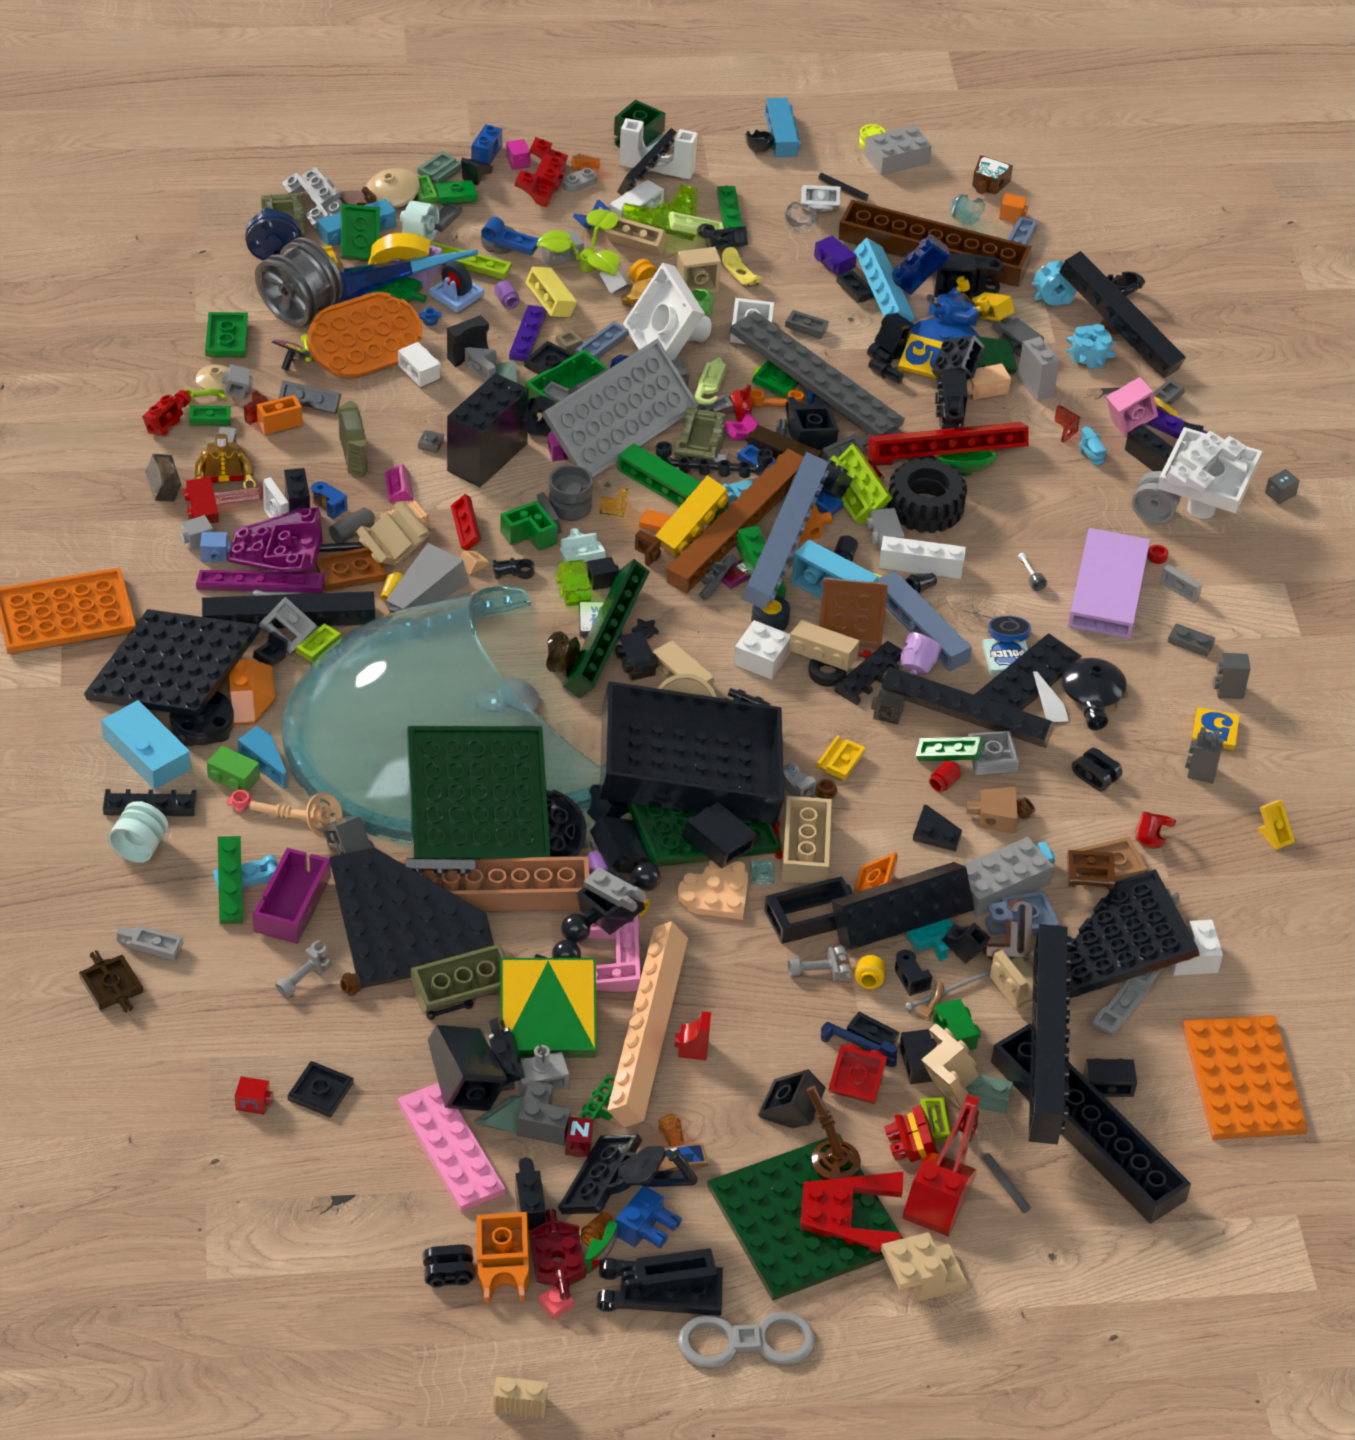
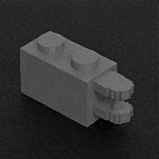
M1006 317L1001 322L994 321L992 324L995 332L999 334L998 339L1010 340L1013 353L1021 357L1023 341L1041 337L1044 341L1042 335L1017 317L1015 319Z
M1201 727L1196 741H1191L1189 753L1193 755H1188L1185 766V768L1189 769L1187 778L1213 784L1224 739L1218 738L1220 731L1215 730L1213 735L1210 736L1206 735V728Z

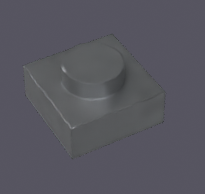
M424 430L418 442V449L438 453L444 441V434Z

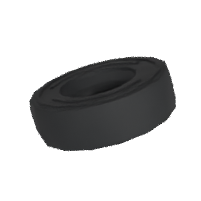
M814 659L810 660L809 676L815 683L821 686H835L846 676V670L831 666L836 669L834 673H824L820 671V667L831 665Z

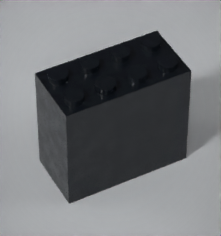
M495 373L447 416L448 472L481 488L528 444V388Z

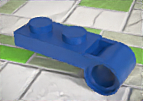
M491 217L481 230V235L485 240L508 249L532 256L538 248L537 242L539 238L505 228L504 222L498 217Z

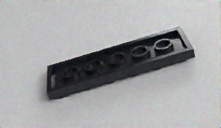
M1048 633L974 695L1022 711L1040 696L1033 672H1038L1049 687H1051L1062 677L1065 668L1073 661L1081 659L1082 655Z

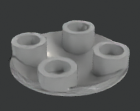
M515 677L506 678L502 681L500 685L501 703L506 708H514L527 715L532 714L537 709L540 698L531 684Z

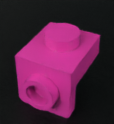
M746 413L742 422L726 421L725 430L729 437L735 441L746 440L748 433L753 431L759 423L750 413Z

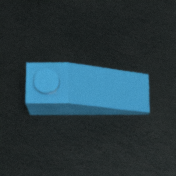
M256 726L237 739L238 753L259 762L260 772L281 788H287V772L269 732Z

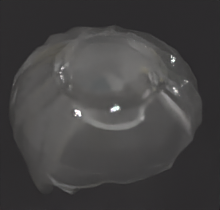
M795 201L787 207L785 212L787 227L794 233H808L817 224L818 213L811 206Z

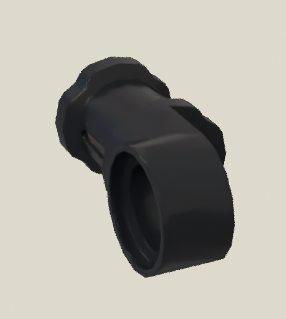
M510 558V560L504 561L493 560L494 577L499 578V576L512 574V576H518L521 579H530L535 574V564L530 559L514 560V558ZM523 567L530 568V570L528 571H522L520 569Z

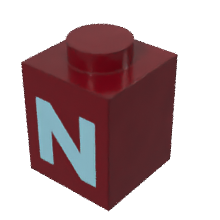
M569 1117L565 1155L588 1157L592 1144L594 1119Z

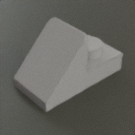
M465 348V364L486 382L496 372V351L493 349Z

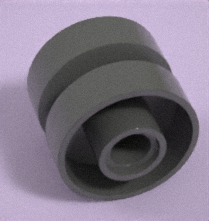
M565 465L556 468L549 478V502L558 518L578 520L587 516L592 509L593 477L591 473L585 468L576 465Z

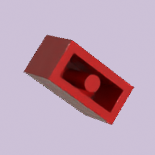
M211 476L186 480L183 496L185 501H189L190 507H186L188 519L205 515L210 524L218 523L219 515Z

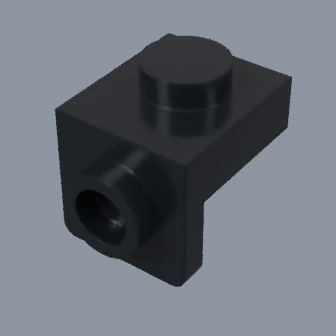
M272 631L269 633L267 643L253 651L252 658L273 666L286 658L288 640Z

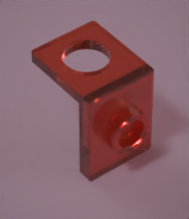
M1058 405L1054 421L1063 426L1061 442L1064 443L1078 432L1080 416Z

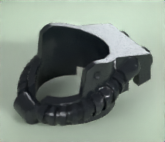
M1122 272V275H1116L1115 278L1113 274L1107 276L1125 296L1141 289L1145 284L1144 278L1135 272Z

